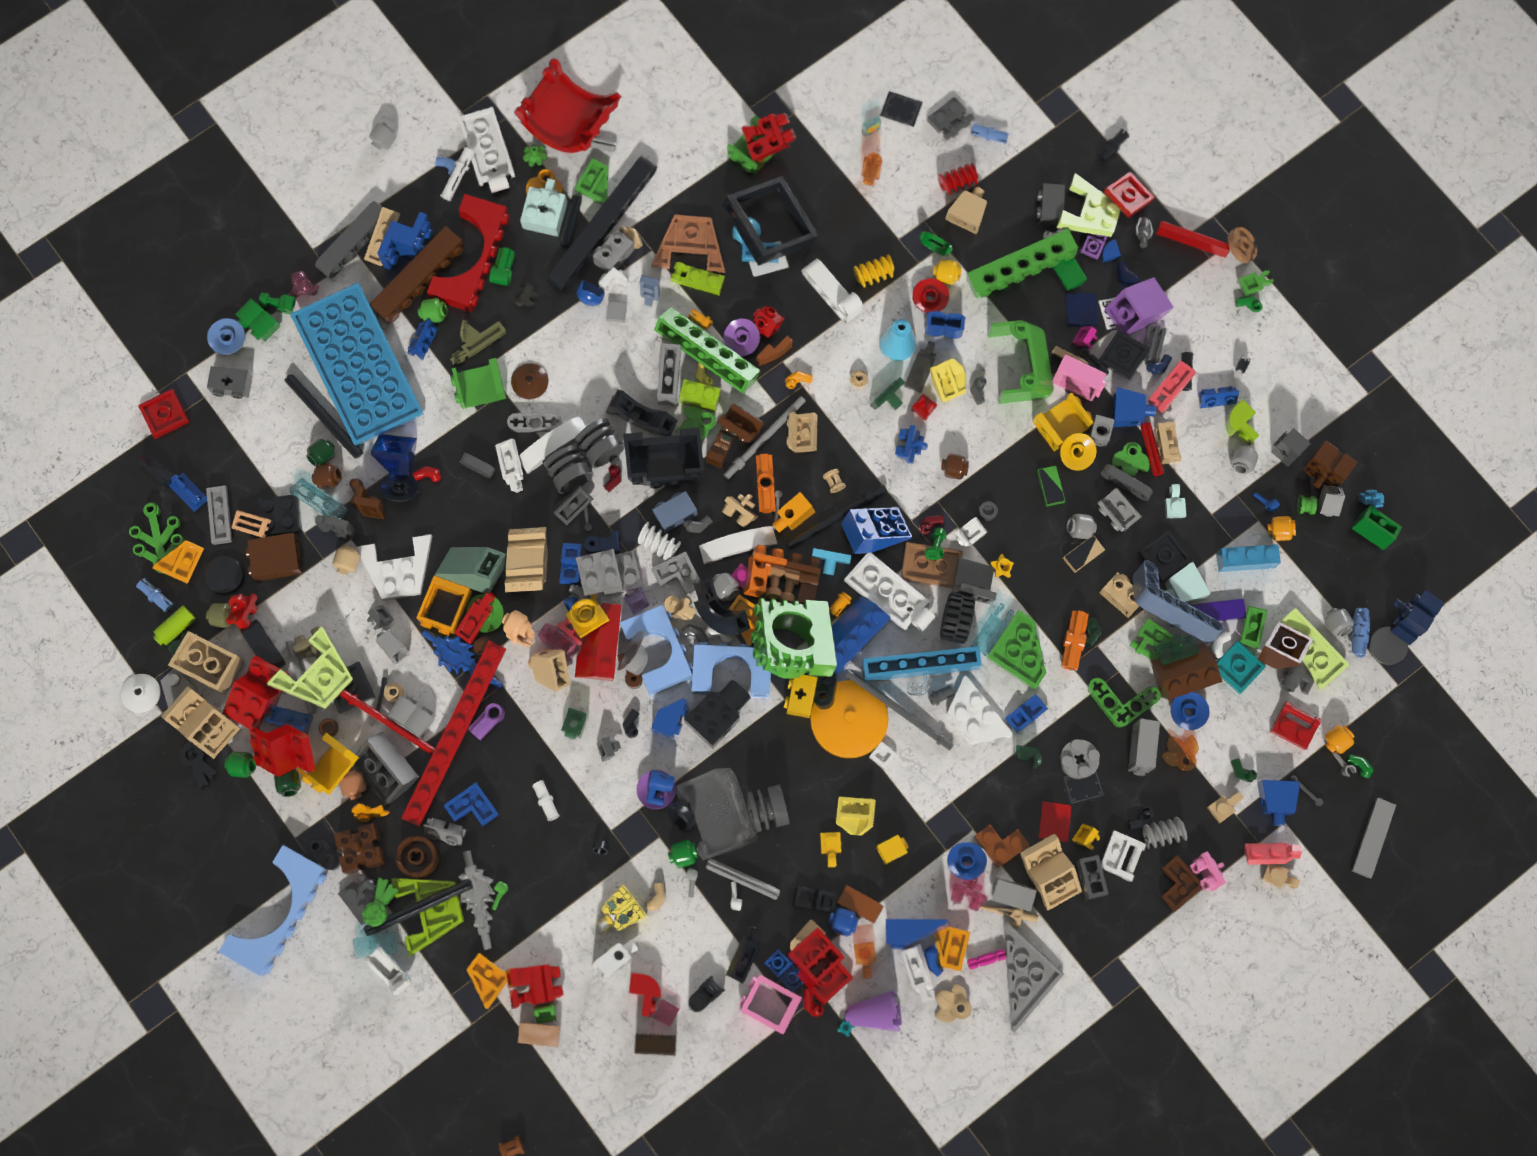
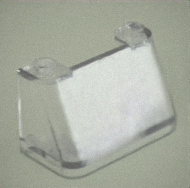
M717 768L676 786L680 801L690 804L695 814V820L702 837V841L698 843L697 852L702 860L714 858L757 841V834L751 823L748 808L736 775L731 768Z

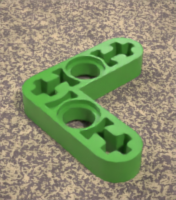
M1094 678L1088 684L1090 695L1110 721L1119 728L1126 726L1156 704L1161 697L1160 691L1152 686L1146 688L1123 705L1103 679ZM1093 683L1101 685L1100 691L1102 693L1107 692L1101 699L1098 697L1101 695L1099 690H1093ZM1148 691L1149 693H1155V700L1151 698L1147 702L1143 701L1149 695ZM1105 698L1113 699L1114 706L1112 708L1104 705ZM1133 702H1138L1141 705L1140 712H1134L1131 709ZM1128 711L1129 715L1123 719L1125 723L1123 721L1118 722L1117 714L1121 716Z

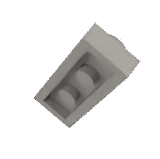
M227 487L206 488L211 543L216 545L233 542Z

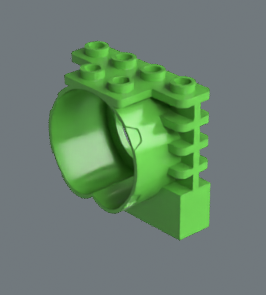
M760 598L758 604L754 606V615L757 616L756 629L751 633V642L754 643L753 659H756V666L762 665L764 671H769L781 678H798L808 672L809 675L832 677L837 667L828 602L805 600L804 604H799L798 601L788 603L787 600H782L779 603L776 602V599L766 602L765 598ZM785 629L792 631L805 639L809 648L804 650L788 648L776 639L772 630Z

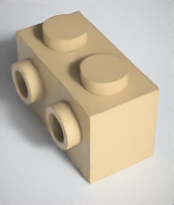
M1117 572L1099 592L1127 618L1139 607L1134 600L1133 585L1124 574Z

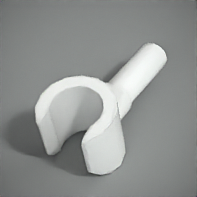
M731 882L732 899L730 906L731 909L740 911L742 900L736 899V882Z

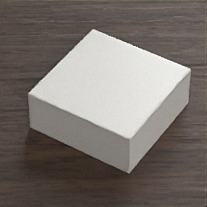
M881 742L869 758L882 769H885L896 756V753Z

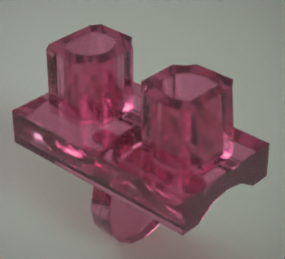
M977 877L972 880H963V884L969 886V888L954 882L951 887L953 891L950 900L961 904L964 895L970 897L971 900L967 908L977 912L982 904L987 901L988 896L973 890L981 891L983 887L976 883Z

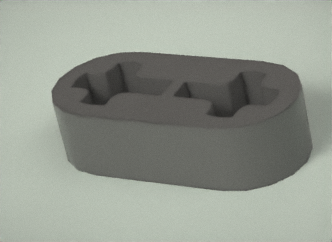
M464 453L459 461L467 468L487 478H491L495 471L491 465L468 453Z

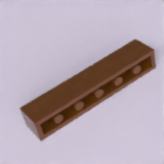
M445 226L369 304L372 311L388 325L396 321L400 313L412 304L413 299L424 292L432 277H438L440 271L446 269L450 265L451 260L462 253L464 248L462 239Z

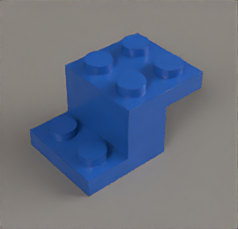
M420 212L413 228L391 221L377 252L384 268L391 270L392 266L397 263L398 254L414 259L424 249L427 240H430L433 235L427 214Z

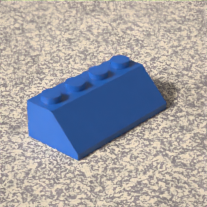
M863 596L832 625L837 667L834 671L836 677L890 621L891 617L877 604Z

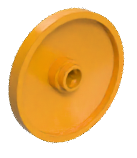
M852 680L837 682L834 703L830 708L820 709L814 702L810 718L811 728L815 739L827 752L842 758H858L872 752L883 740L888 728V711L883 702ZM823 695L820 699H825L826 696Z

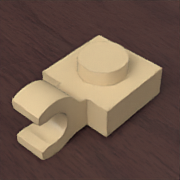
M1240 792L1234 794L1228 800L1223 795L1207 808L1218 823H1221L1236 812L1232 806L1244 797Z
M1268 864L1261 879L1279 889L1283 884L1295 889L1298 888L1300 880L1287 876L1288 869L1277 864Z

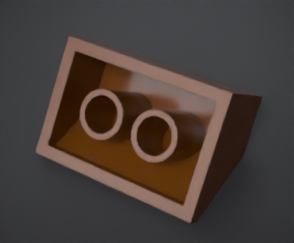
M1205 643L1150 661L1161 698L1171 700L1222 682L1217 662Z

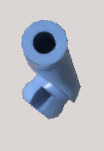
M436 157L435 165L447 167L449 169L448 174L451 175L456 166L455 161L451 158Z

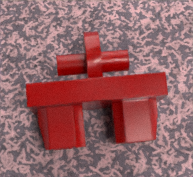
M242 594L231 596L229 599L231 611L226 618V622L228 624H236L239 629L248 628L251 622L247 617L255 614L258 609L255 605L258 598L256 594H251V596H243Z

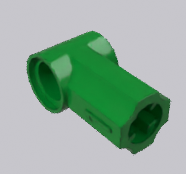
M505 247L499 248L495 266L491 268L490 283L509 286L515 251Z

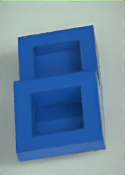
M563 543L560 584L579 585L580 574L576 558L582 556V544Z
M1035 694L1005 719L1016 733H1019L1047 711L1048 707Z

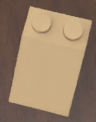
M188 631L168 666L226 695L245 661L239 656Z

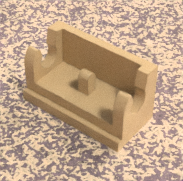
M1175 422L1158 423L1154 428L1162 464L1182 461Z

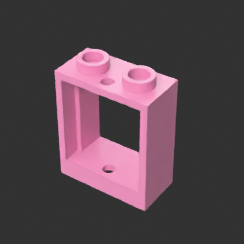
M1065 354L1053 378V384L1092 402L1095 396L1099 397L1107 382L1104 380L1106 373Z
M759 974L758 978L753 977L748 988L751 991L748 996H743L739 1004L742 1007L740 1011L775 1031L784 1034L802 997ZM761 982L792 998L779 1025L747 1009Z

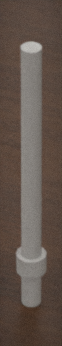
M800 396L740 458L737 457L732 462L733 465L723 475L729 479L737 470H741L746 465L745 462L787 421L789 412L795 413L806 402L805 399Z

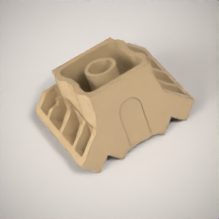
M546 527L509 530L505 592L543 590V585L547 578L548 562Z

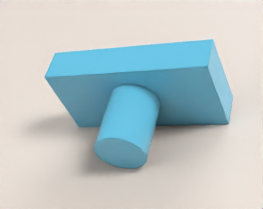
M813 549L812 557L825 560L823 574L834 575L836 562L850 564L851 555Z

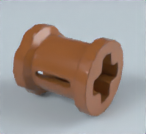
M515 1136L514 1140L505 1144L499 1143L502 1156H514L519 1153H525L519 1136ZM514 1146L516 1147V1148H514V1149L508 1151L509 1148L514 1147Z

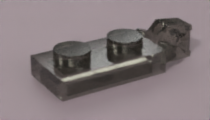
M929 341L925 350L920 349L904 387L922 393L930 374V368L933 367L936 354L932 352L936 343Z

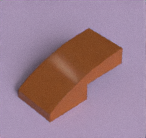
M786 336L775 349L768 344L756 357V363L763 365L779 358L792 347L793 340Z
M847 885L837 902L839 905L855 912L858 916L875 924L884 908L880 903Z

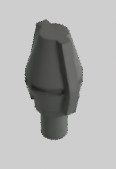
M1144 217L1139 218L1135 227L1136 235H1138L1140 240V247L1143 248L1147 247V240L1153 234L1150 220Z

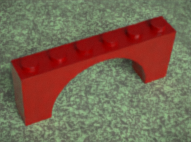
M464 194L459 207L460 217L474 224L484 237L483 253L476 265L464 274L449 278L433 276L427 290V295L429 299L439 298L446 305L472 312L473 307H476L478 304L479 291H482L484 288L485 275L490 272L491 259L497 254L496 246L498 241H501L503 238L504 225L508 224L510 214H508L506 206Z

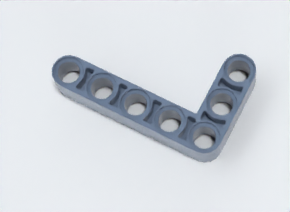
M1144 561L1133 574L1134 600L1141 608L1207 644H1211L1223 631L1224 628L1219 621L1160 589L1158 569L1152 562Z

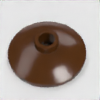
M532 363L519 366L511 377L513 391L523 399H536L547 390L549 383L546 371L541 366ZM532 377V380L528 382L526 378Z

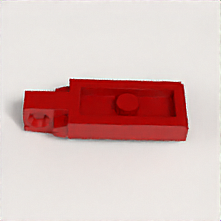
M489 592L485 594L483 599L478 598L477 601L473 602L456 629L455 634L469 644H472L492 613L491 611L494 607L491 604L496 596Z

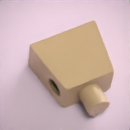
M975 187L972 193L963 191L948 210L945 220L977 234L987 201L982 199L984 190Z
M544 649L531 656L528 666L533 669L536 682L554 692L570 685L566 657L563 650Z

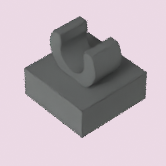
M383 605L372 607L367 612L370 615L367 619L368 623L372 621L376 623V626L373 628L374 630L389 625L394 620Z
M609 737L602 738L597 743L602 762L610 760L615 756L614 752L621 749L619 741L611 743Z

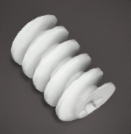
M647 522L640 531L638 544L644 543L646 549L651 546L650 551L652 553L657 551V556L659 557L664 554L663 559L667 561L676 553L681 542L679 541L675 545L674 537L667 540L668 533L662 537V530L660 529L658 532H655L656 526L648 528L649 522Z

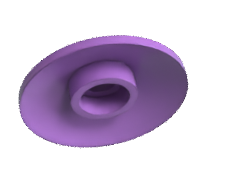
M736 319L725 329V346L738 355H749L758 347L760 332L752 321ZM745 334L747 338L745 341H742L741 336Z
M649 771L638 781L636 789L638 799L647 808L655 810L665 808L675 797V782L672 792L660 791V793L655 794V797L664 798L663 806L650 804L646 801L652 771Z

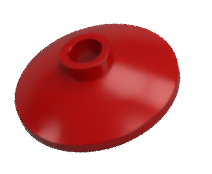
M927 278L916 284L913 289L912 299L915 306L924 313L940 312L948 304L949 291L940 280ZM931 296L933 297V300L929 301L927 297Z

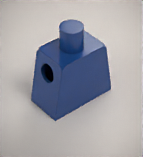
M1118 387L1115 389L1112 404V419H1115L1113 427L1140 426L1144 422L1145 416L1155 417L1156 406L1146 405L1145 394Z
M1261 780L1257 782L1263 814H1273L1274 826H1285V815H1292L1296 812L1300 782Z

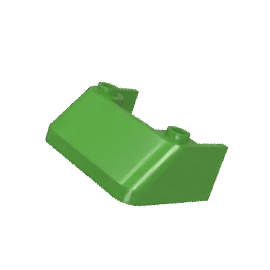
M1022 320L992 323L988 332V338L1012 335L1016 339H1026L1031 373L1024 374L1019 381L1020 389L1004 390L1001 392L998 400L999 404L1050 397L1054 386L1043 329Z

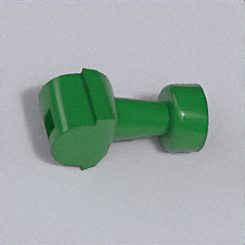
M262 292L260 294V307L267 308L271 305L277 307V310L281 313H293L296 298L286 294L280 298H271L268 293Z

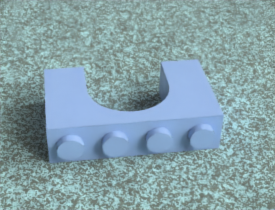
M663 605L620 622L628 644L637 632L643 631L644 637L649 635L663 637L672 648L671 657L664 666L642 675L649 696L691 680L693 673L691 661L687 662L685 659V655H687L686 649L683 644L680 645L678 642L679 632L676 626L672 627L670 620H673L671 613L667 612Z
M699 642L698 645H694L692 694L707 695L712 691V676L716 665L724 659L736 658L743 661L750 669V696L770 697L771 672L764 671L762 665L756 666V659H753V647H749L747 644H738L737 647L729 646L728 643H718V646H713L708 642Z

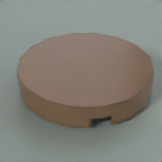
M1243 227L1231 230L1228 234V244L1234 257L1241 263H1248L1255 259L1257 247L1253 244L1255 240L1252 234Z

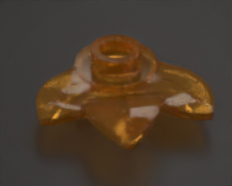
M1193 735L1189 736L1184 742L1170 736L1167 742L1169 752L1162 755L1164 761L1168 765L1178 766L1184 771L1192 770L1197 763L1195 757L1199 751L1197 740ZM1184 758L1189 760L1188 765L1183 763Z

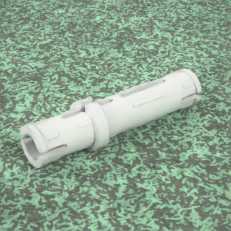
M464 147L440 195L442 198L451 202L465 171L469 169L468 165L475 154L473 150Z

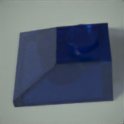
M379 435L371 450V455L390 474L398 476L409 475L413 468L417 438Z

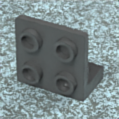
M959 558L952 592L973 596L975 601L985 604L995 601L997 593L991 591L994 567Z

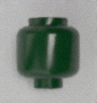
M317 439L307 448L306 458L315 467L328 464L335 457V446L329 440Z
M296 769L279 777L274 775L276 792L283 797H292L300 790L301 780Z

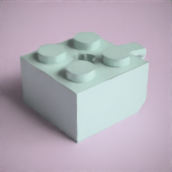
M547 179L545 188L529 187L520 220L523 229L559 236L567 199L566 195L555 191V180Z

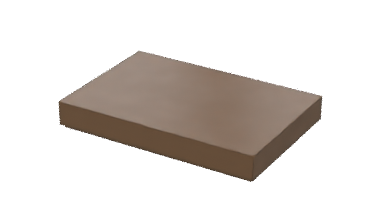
M906 542L901 572L903 580L953 588L957 562L959 558H962L963 551L943 548L944 555L942 559L930 560L926 559L925 550L932 546Z

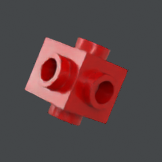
M768 306L757 309L753 314V323L759 329L760 334L765 335L767 338L777 332L784 320L775 309Z

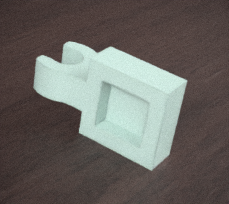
M1172 484L1169 487L1170 498L1165 499L1166 518H1185V498H1179L1180 485Z

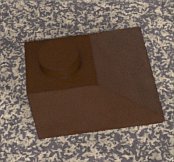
M1278 621L1258 660L1274 669L1298 667L1314 639Z

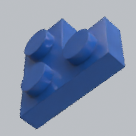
M474 783L443 805L454 822H457L471 811L482 826H485L499 816L477 783Z

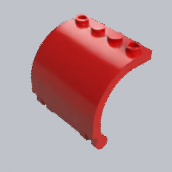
M552 58L548 63L549 66L545 67L542 71L544 77L529 98H523L521 106H518L514 113L521 120L520 123L535 138L547 146L566 153L586 151L590 148L593 138L600 133L601 126L609 120L610 113L618 107L621 96L618 92L608 95H596L582 89L563 72L560 62Z

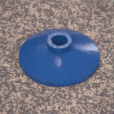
M1191 692L1176 697L1171 704L1170 713L1173 721L1180 728L1196 730L1205 725L1209 718L1210 710L1207 701L1201 695ZM1185 710H1191V715H1187Z
M963 842L955 845L949 851L947 865L954 876L963 880H972L979 877L985 871L987 857L983 849L978 845ZM964 862H969L970 865H969V866H965L963 863H964Z

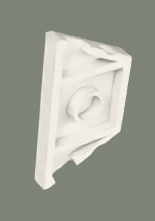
M964 676L946 713L970 744L1010 737L1013 734L969 678Z

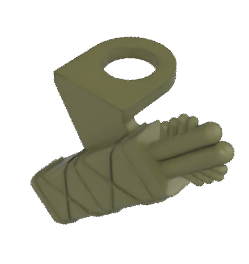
M463 320L460 337L462 342H466V344L461 346L462 351L452 354L450 361L453 364H460L465 361L466 356L469 358L473 357V355H476V353L489 346L498 338L506 334L505 328L500 322H497L482 333H479L468 324L467 320Z

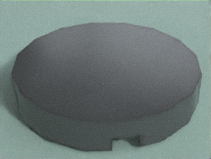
M1382 627L1369 638V653L1380 664L1395 665L1407 655L1408 644L1390 632L1393 627Z

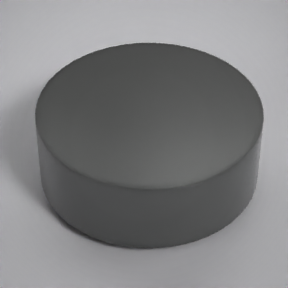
M991 501L983 502L978 509L980 518L985 521L993 520L998 513L996 504Z

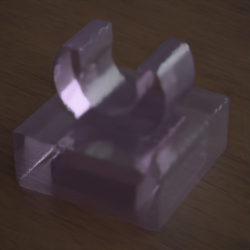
M635 588L633 594H625L626 598L624 599L633 615L650 606L641 589Z

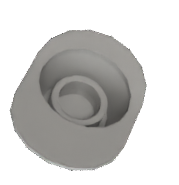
M643 631L637 632L630 641L625 655L618 665V671L625 669L635 675H640L647 665L648 654L641 645L644 638Z

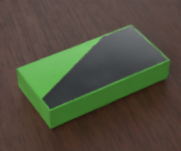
M1052 466L1038 469L1037 474L1046 507L1065 503L1057 467Z

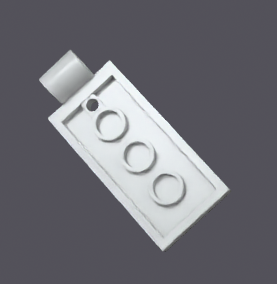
M493 107L458 117L467 148L475 152L471 160L480 187L484 186L483 183L488 182L492 193L509 188L506 176L511 175L513 178L515 174Z
M867 553L844 579L861 596L877 604L891 617L890 620L905 632L911 623L916 629L923 632L935 619V615L925 608V606L930 604V601L872 553ZM907 608H911L912 611L908 612Z

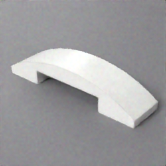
M579 416L556 427L519 455L520 463L527 474L542 465L543 461L570 442H575L576 436L586 427Z
M768 526L727 535L699 546L705 565L720 561L727 556L753 550L757 545H763L766 548L775 546L777 541L773 527Z

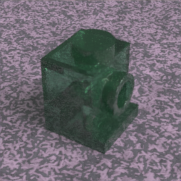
M568 708V713L561 729L562 733H565L564 736L575 740L576 737L581 739L589 718L588 714ZM576 721L577 726L571 727L570 723Z

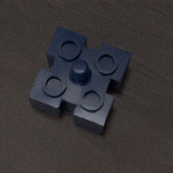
M1424 590L1421 594L1416 593L1410 602L1407 601L1405 604L1396 599L1393 605L1403 613L1392 622L1394 627L1390 632L1408 645H1411L1429 629L1435 616L1445 603L1427 590Z

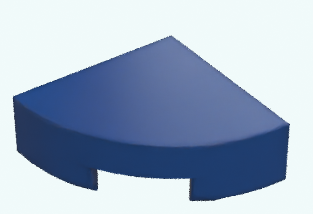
M1116 239L1110 241L1105 246L1102 253V262L1121 257Z

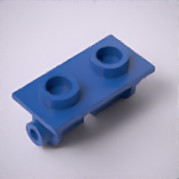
M429 319L426 322L423 320L419 323L415 333L419 338H413L407 348L409 355H416L421 360L424 359L428 352L429 346L438 330V327Z
M1232 386L1218 388V393H1216L1214 388L1202 389L1198 392V398L1201 399L1200 408L1237 404L1240 391Z
M184 473L179 476L175 474L171 477L172 483L169 487L194 512L207 501V497Z

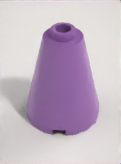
M891 990L850 1004L848 1009H845L846 1022H850L851 1026L895 1032L901 1031V1028L898 1026L901 1025L900 1002L897 1003L895 1001V997H898L897 991Z

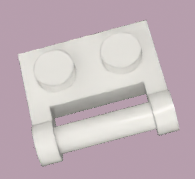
M1114 830L1101 860L1102 869L1132 882L1135 867L1141 852L1145 850L1146 844ZM1131 845L1135 848L1126 871L1121 870V867Z

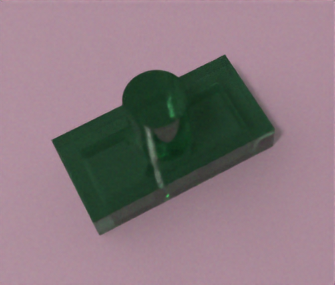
M901 377L897 378L869 405L875 410L887 401L894 410L898 409L903 402L895 392L905 381Z
M1176 634L1172 636L1171 641L1155 646V653L1162 665H1166L1198 654L1199 648L1191 635L1182 637Z

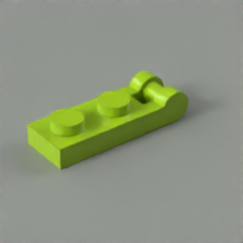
M675 262V271L671 274L670 281L720 295L725 276L690 267L681 262ZM681 273H686V278L681 277Z

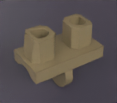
M319 626L311 629L312 636L318 631ZM304 635L294 638L295 645L292 646L301 660L314 655L318 659L321 656L320 651L308 642L311 637L306 639Z

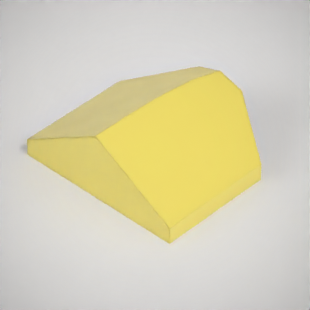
M954 358L930 368L932 385L943 403L966 393V374L964 368Z
M839 797L836 824L851 835L862 836L873 827L876 800Z

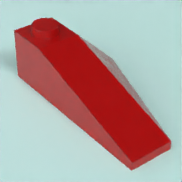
M601 604V608L609 621L588 633L577 656L575 678L614 681L622 605Z

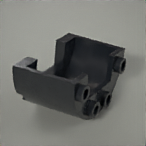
M700 427L680 429V435L643 438L642 432L623 434L627 475L632 485H646L652 489H658L664 485L678 487L683 482L700 479V476L704 473Z

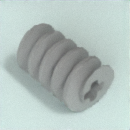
M1178 817L1173 818V821L1171 819H1167L1165 822L1159 821L1158 825L1155 822L1151 823L1150 826L1147 824L1143 825V839L1148 849L1150 843H1152L1154 848H1157L1158 841L1162 846H1165V840L1172 844V838H1175L1177 843L1180 842V836L1185 841L1187 840L1185 825Z

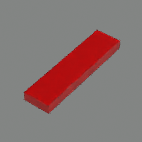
M1161 221L1156 232L1157 235L1226 258L1230 251L1228 243L1165 221Z

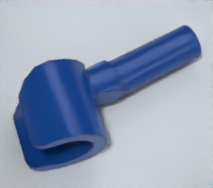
M1257 492L1253 495L1265 505L1268 512H1274L1280 506L1276 499L1269 502Z

